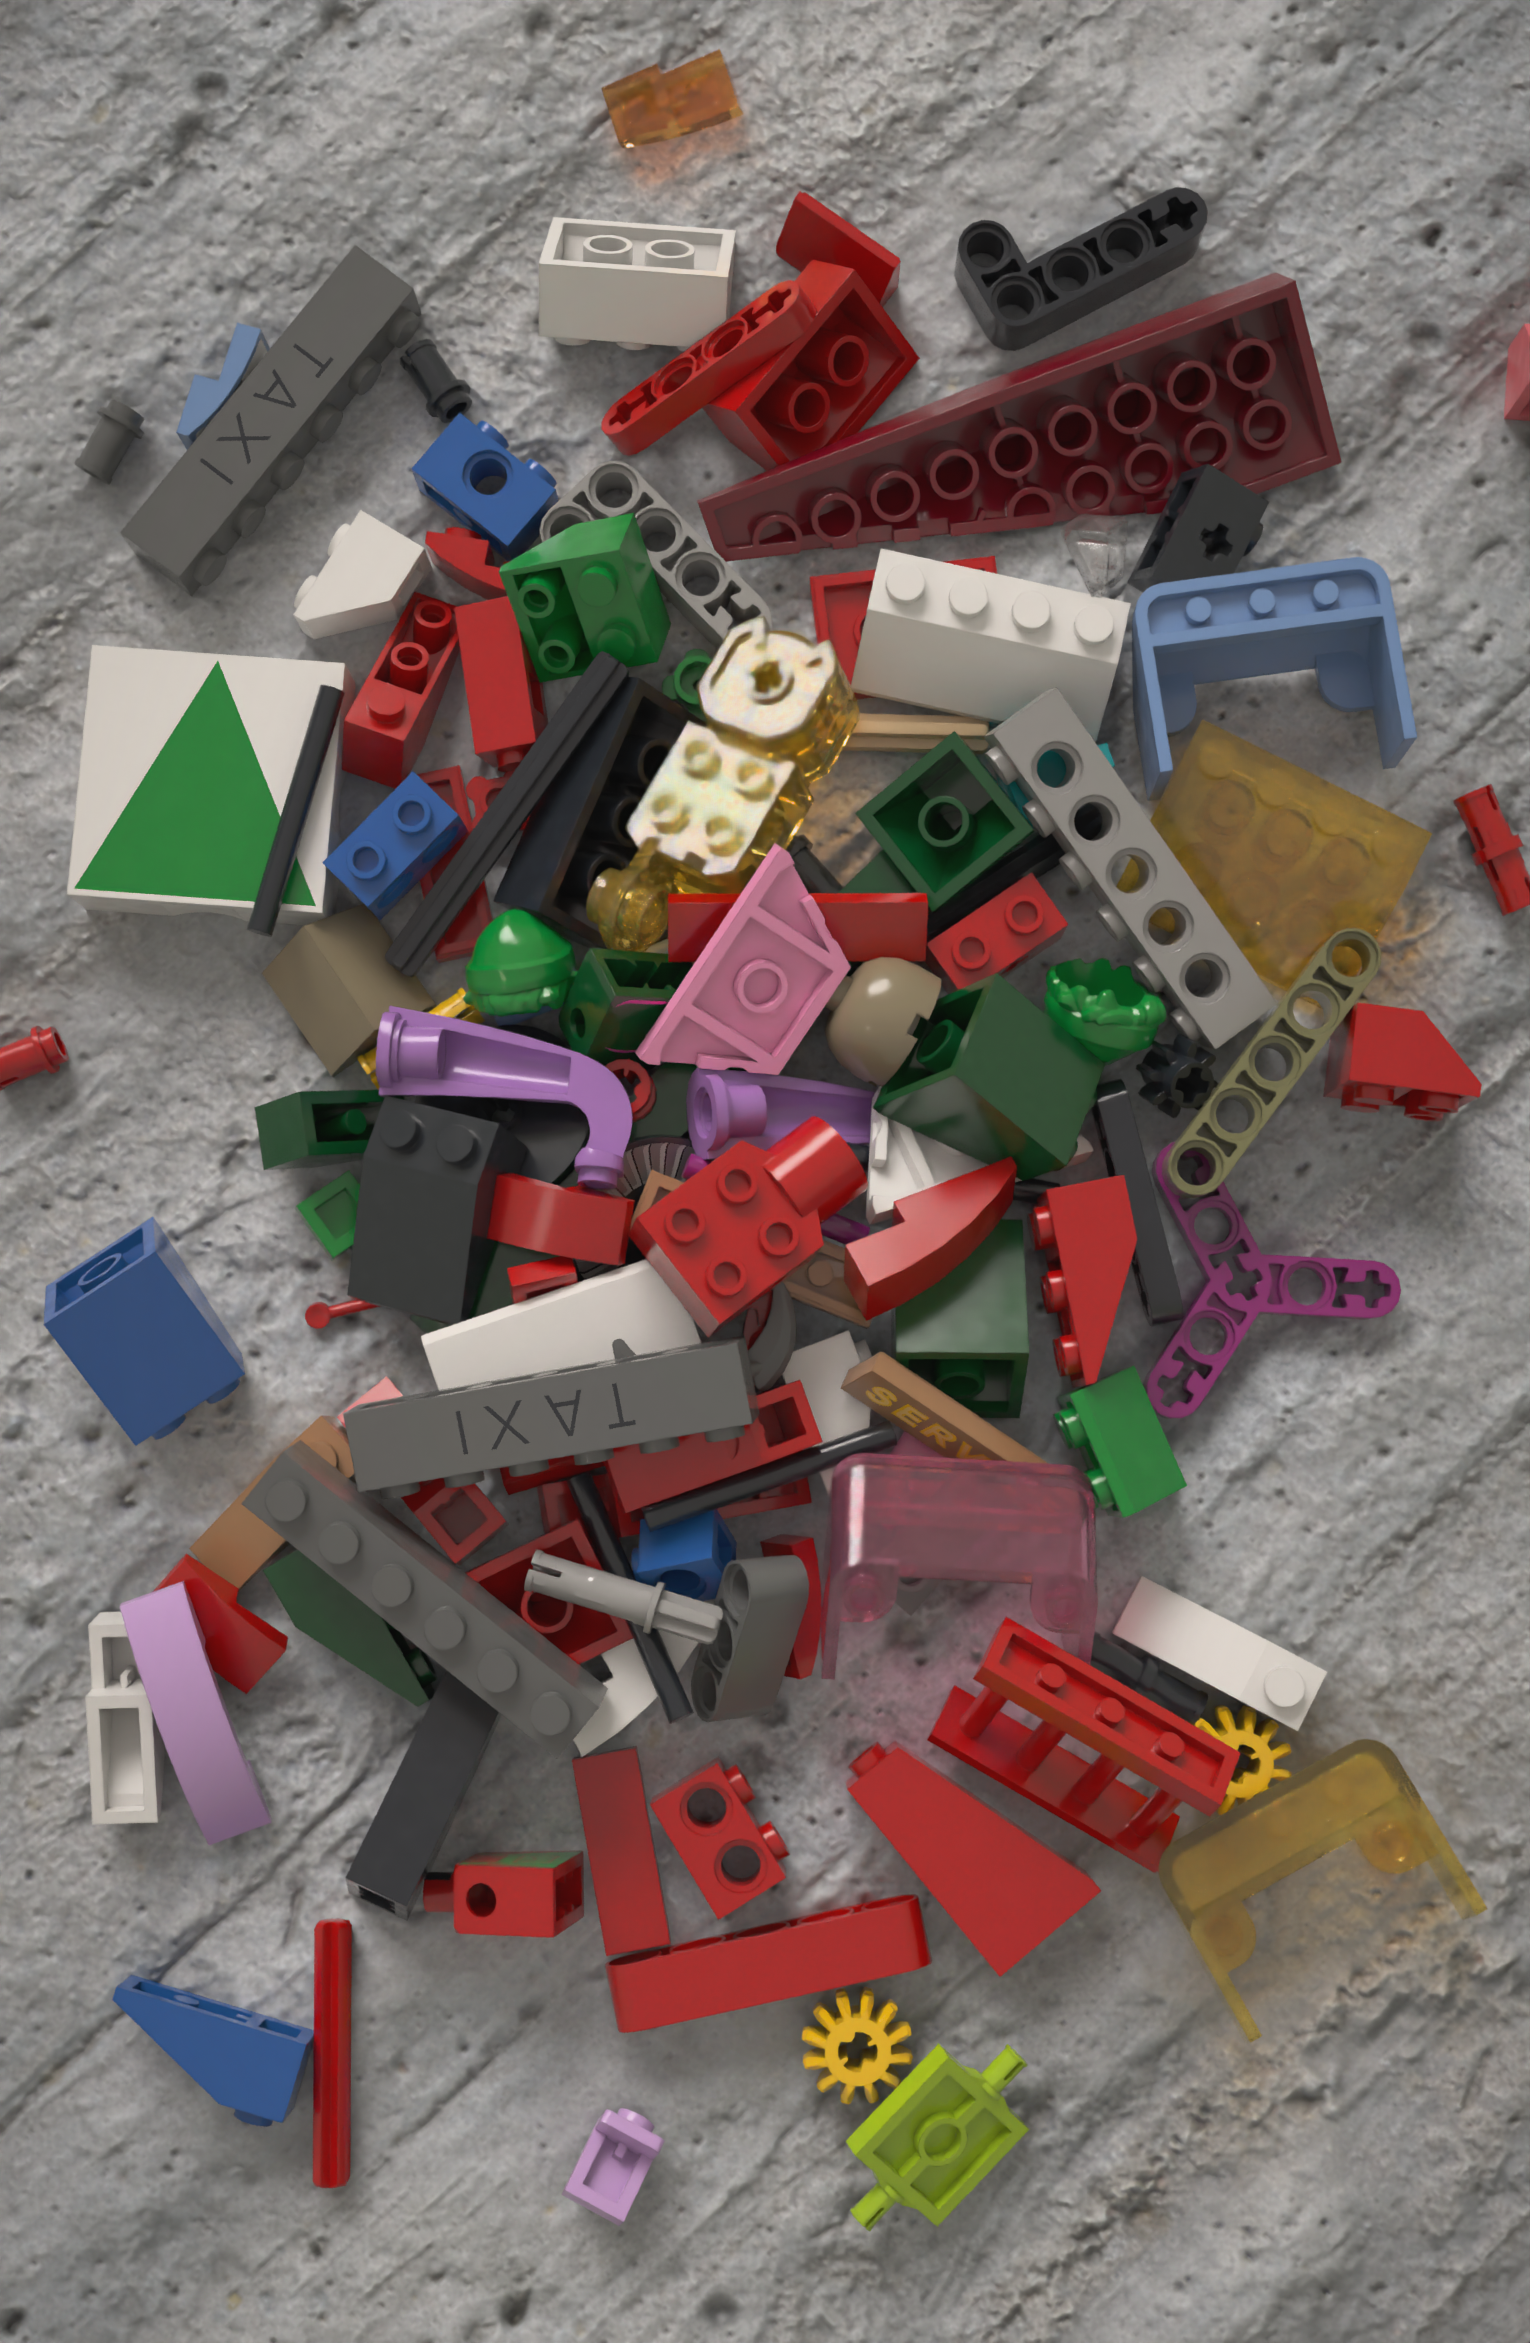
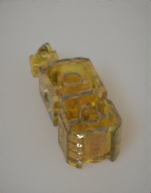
M765 616L750 619L729 630L697 684L699 704L708 720L707 726L704 728L688 721L625 827L638 847L637 852L628 867L622 871L613 868L605 870L597 878L589 893L587 901L588 919L598 925L603 942L608 949L646 952L652 944L659 940L667 928L668 894H678L679 892L683 894L742 893L774 843L784 850L787 849L815 801L809 786L812 782L830 772L860 720L856 696L830 640H825L815 646L799 634L782 630L771 631Z

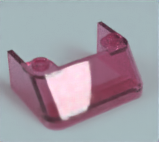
M873 1453L854 1454L842 1460L834 1469L830 1483L821 1583L822 1609L819 1637L821 1679L835 1680L840 1621L871 1622L887 1614L896 1600L898 1577L1031 1584L1029 1601L1032 1615L1036 1622L1048 1631L1062 1633L1063 1649L1090 1665L1098 1608L1096 1505L1093 1490L1086 1475L1081 1470L1070 1465Z

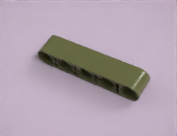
M1346 928L1336 932L1316 951L1167 1152L1162 1163V1176L1165 1185L1174 1194L1182 1198L1195 1199L1214 1191L1224 1181L1377 974L1381 965L1382 952L1378 942L1370 933L1357 928ZM1347 946L1359 954L1362 961V969L1358 976L1346 977L1334 968L1332 963L1334 948ZM1309 997L1321 1005L1324 1012V1021L1320 1028L1308 1029L1296 1021L1293 1013L1296 999ZM1269 1048L1278 1051L1283 1056L1286 1063V1072L1283 1079L1269 1081L1261 1077L1255 1067V1056L1258 1050ZM1235 1100L1245 1107L1248 1114V1124L1243 1132L1230 1133L1218 1124L1216 1109L1221 1101ZM1196 1151L1203 1154L1208 1160L1210 1175L1203 1185H1190L1180 1177L1177 1165L1183 1152Z

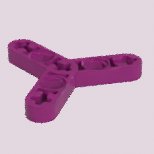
M1175 1142L1170 1143L1157 1154L1152 1165V1177L1206 1283L1152 1365L1143 1383L1155 1414L1165 1419L1183 1418L1192 1414L1200 1406L1258 1314L1366 1320L1383 1317L1391 1312L1399 1302L1401 1294L1399 1278L1393 1269L1381 1262L1261 1254L1224 1181L1213 1191L1215 1196L1201 1199L1184 1211L1179 1200L1187 1198L1174 1194L1165 1185L1162 1176L1163 1160ZM1196 1151L1183 1152L1180 1156L1183 1161L1193 1158L1198 1166V1169L1191 1174L1193 1184L1195 1186L1203 1185L1210 1175L1208 1160L1203 1154ZM1208 1208L1222 1212L1229 1224V1232L1225 1240L1215 1245L1207 1244L1200 1240L1194 1229L1195 1218L1198 1213ZM1238 1241L1244 1253L1237 1254L1232 1259L1241 1273L1252 1271L1257 1279V1282L1250 1287L1252 1298L1246 1301L1241 1293L1230 1295L1227 1292L1225 1284L1233 1279L1227 1262L1223 1261L1214 1268L1208 1256L1228 1251ZM1298 1269L1312 1270L1321 1280V1296L1311 1305L1299 1304L1289 1293V1278ZM1333 1269L1342 1271L1339 1279L1341 1284H1356L1365 1281L1366 1272L1373 1274V1283L1378 1286H1384V1297L1374 1299L1371 1308L1365 1307L1363 1296L1343 1294L1338 1296L1341 1308L1332 1307L1337 1289ZM1210 1318L1215 1320L1222 1326L1225 1341L1223 1346L1213 1355L1199 1353L1191 1344L1190 1330L1192 1325L1199 1319ZM1178 1348L1190 1362L1206 1366L1208 1371L1203 1378L1196 1370L1190 1371L1182 1385L1184 1392L1189 1394L1185 1403L1173 1401L1166 1407L1160 1402L1164 1391L1157 1386L1160 1377L1173 1379L1184 1365L1183 1362L1172 1359L1174 1352Z

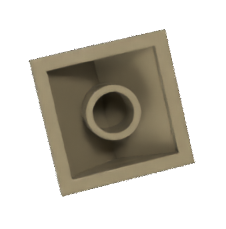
M364 904L304 925L262 972L332 1077L357 1062L358 1056L366 1054L377 1046L382 1014L389 1012V1006L425 1013L437 1006L417 976L410 977L404 975L387 962L385 954L393 941L376 916Z

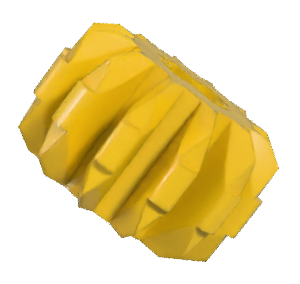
M1219 1705L1215 1707L1217 1728L1213 1729L1201 1717L1194 1726L1235 1750H1238L1239 1744L1245 1745L1240 1752L1249 1757V1764L1246 1769L1242 1767L1235 1768L1223 1802L1215 1812L1220 1816L1228 1817L1237 1798L1242 1813L1246 1817H1253L1256 1815L1257 1809L1254 1795L1259 1794L1262 1799L1271 1805L1276 1804L1279 1800L1277 1793L1268 1786L1271 1778L1281 1782L1290 1781L1292 1773L1281 1766L1274 1765V1760L1291 1754L1290 1744L1284 1741L1269 1743L1279 1728V1725L1273 1719L1267 1718L1255 1727L1256 1710L1250 1706L1243 1705L1234 1723L1229 1708L1225 1705Z
M864 1987L860 1993L859 2005L850 2006L849 1995L846 1989H837L835 1996L839 2010L834 2013L826 2004L816 2003L813 2007V2014L824 2027L810 2025L804 2026L802 2029V2040L816 2047L803 2055L804 2067L811 2070L824 2068L816 2081L817 2088L823 2093L830 2090L838 2081H841L840 2100L844 2104L852 2102L855 2086H864L865 2096L869 2103L877 2102L879 2095L875 2081L880 2078L888 2087L896 2089L901 2083L898 2072L890 2064L904 2066L912 2063V2051L905 2046L897 2044L911 2036L910 2025L906 2021L890 2023L898 2010L896 2002L892 1999L884 2001L873 2011L874 1992L872 1988ZM855 2032L865 2033L867 2044L869 2047L874 2045L873 2049L863 2048L859 2058L848 2057L846 2044L839 2046L840 2043L852 2042Z

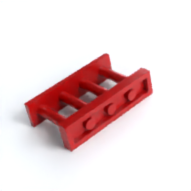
M1005 1617L996 1629L973 1679L985 1686L977 1697H974L954 1685L927 1738L934 1745L1153 1873H1156L1161 1868L1180 1816L1173 1812L1182 1802H1185L1210 1817L1223 1802L1241 1752L1008 1617ZM1008 1700L1042 1719L1034 1731L1000 1712ZM1068 1734L1101 1754L1092 1764H1089L1058 1746V1743ZM1124 1768H1127L1159 1788L1148 1798L1115 1778Z

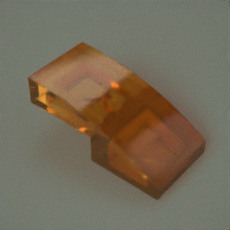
M720 49L665 73L662 72L656 63L601 87L618 142L622 148L641 146L681 137L721 124L744 114L726 59Z

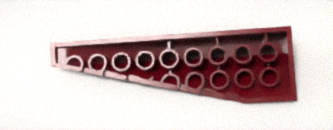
M1275 272L927 404L698 500L697 503L714 550L727 562L799 554L803 550L830 547L833 550L858 547V544L884 541H894V543L921 540L920 537L947 534L952 537L1051 526L1055 522L1082 519L1086 522L1111 519L1110 516L1145 513L1147 515L1162 513L1181 473L1205 464L1213 466L1252 492L1259 494L1338 465L1342 461L1296 280Z

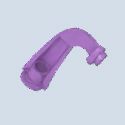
M389 1006V1012L382 1014L376 1050V1076L380 1086L379 1096L447 1095L574 1105L584 1112L590 1127L588 1143L575 1157V1171L578 1173L577 1184L586 1188L600 1190L615 1189L617 1187V1178L624 1176L623 1156L630 1138L633 1116L629 1097L622 1083L605 1066L581 1053L557 1045L456 1018Z
M697 1068L689 1080L686 1097L689 1136L695 1155L702 1157L703 1160L718 1158L741 1140L766 1151L807 1119L816 1116L832 1126L846 1142L866 1145L870 1144L872 1098L875 1092L781 1075Z

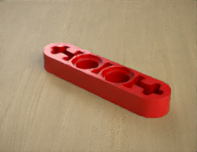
M787 280L778 283L621 397L605 414L601 422V430L623 455L630 456L643 451L804 334L814 322L817 314L816 306L796 281Z

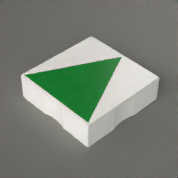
M92 645L67 895L86 910L168 916L194 912H211L249 921L320 685H328L342 690L345 695L276 923L307 925L334 915L336 913L338 879L322 862L342 843L339 826V802L343 783L347 772L342 770L344 719L355 701L356 682L346 664Z

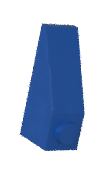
M130 1975L116 1987L112 2000L218 2104L235 2109L234 2116L237 2119L248 2124L268 2127L272 2125L273 2121L283 2123L292 2112L313 2047L314 2030L134 1975Z

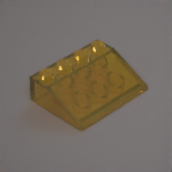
M1203 719L1193 734L1150 818V822L1259 978L1285 991L1290 988L1316 951L1336 932L1346 928H1357L1370 933L1377 940L1405 890L1432 835L1431 832ZM1130 858L1116 885V888L1122 892L1132 889L1139 877L1138 866L1132 858ZM1164 907L1156 910L1150 917L1149 923L1173 934L1175 921L1172 914ZM1347 946L1334 948L1332 952L1334 968L1346 977H1356L1362 966L1359 954ZM1301 997V999L1322 1009L1316 1000L1309 997Z

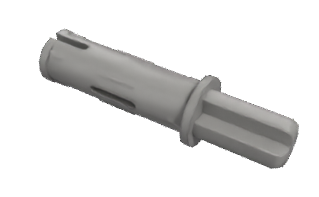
M538 1549L534 1553L531 1561L533 1570H528L524 1585L525 1591H534L632 1621L634 1624L644 1626L643 1632L648 1634L655 1628L707 1645L713 1644L717 1638L723 1619V1610L719 1606L666 1591V1583L658 1581L656 1587L545 1554L544 1551Z

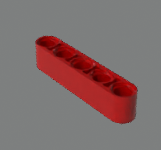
M907 1894L629 1954L607 1962L605 1970L618 2031L629 2033L914 1971L931 1964L932 1956L919 1896Z

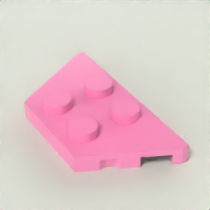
M774 843L636 1050V1055L647 1064L660 1065V1061L695 1064L701 1069L725 1070L733 1067L743 1068L748 1073L779 1075L851 968L838 942L832 938L827 929L825 918L814 898L809 895L793 866L795 863L791 855L776 843Z

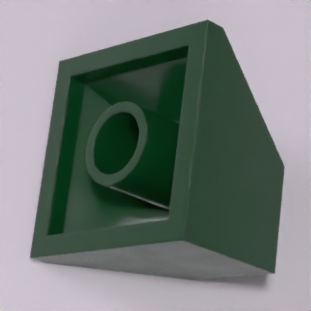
M955 731L855 813L917 893H927L928 907L934 913L1035 832L1004 789L968 744Z

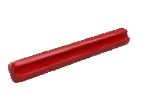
M340 1918L320 1920L314 1928L312 2181L316 2187L320 2188L346 2186L350 2178L352 1924L349 1920Z

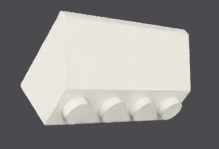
M881 548L850 691L1001 724L1043 692L1057 687L1096 743L1116 673L1131 603Z
M647 1259L421 1336L438 1390L615 1359L612 1342L616 1339L624 1340L636 1355L702 1343L695 1320Z

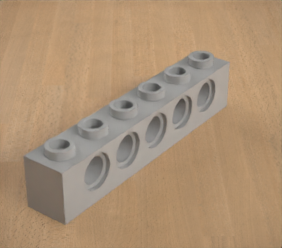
M1057 687L1043 692L983 736L992 748L985 753L990 766L1006 785L1015 781L1029 802L1022 806V809L1028 820L1042 837L1045 838L1052 833L1066 853L1059 859L1064 871L1080 890L1089 886L1100 901L1102 907L1096 910L1099 920L1117 942L1126 938L1139 957L1132 963L1135 971L1153 993L1162 989L1175 1008L1168 1016L1180 1034L1194 1042L1198 1040L1201 1046L1216 1050L1278 1004ZM1048 750L1059 754L1066 765V774L1063 781L1054 788L1045 785L1037 774L1038 760ZM1085 803L1094 805L1102 816V828L1098 835L1091 840L1082 838L1074 825L1075 814ZM1124 855L1132 858L1139 870V877L1135 886L1126 892L1117 889L1111 877L1114 863ZM1164 907L1172 914L1175 928L1172 936L1167 941L1158 944L1149 934L1148 923L1152 914ZM1203 960L1210 969V983L1203 992L1193 995L1186 987L1185 973L1193 962Z

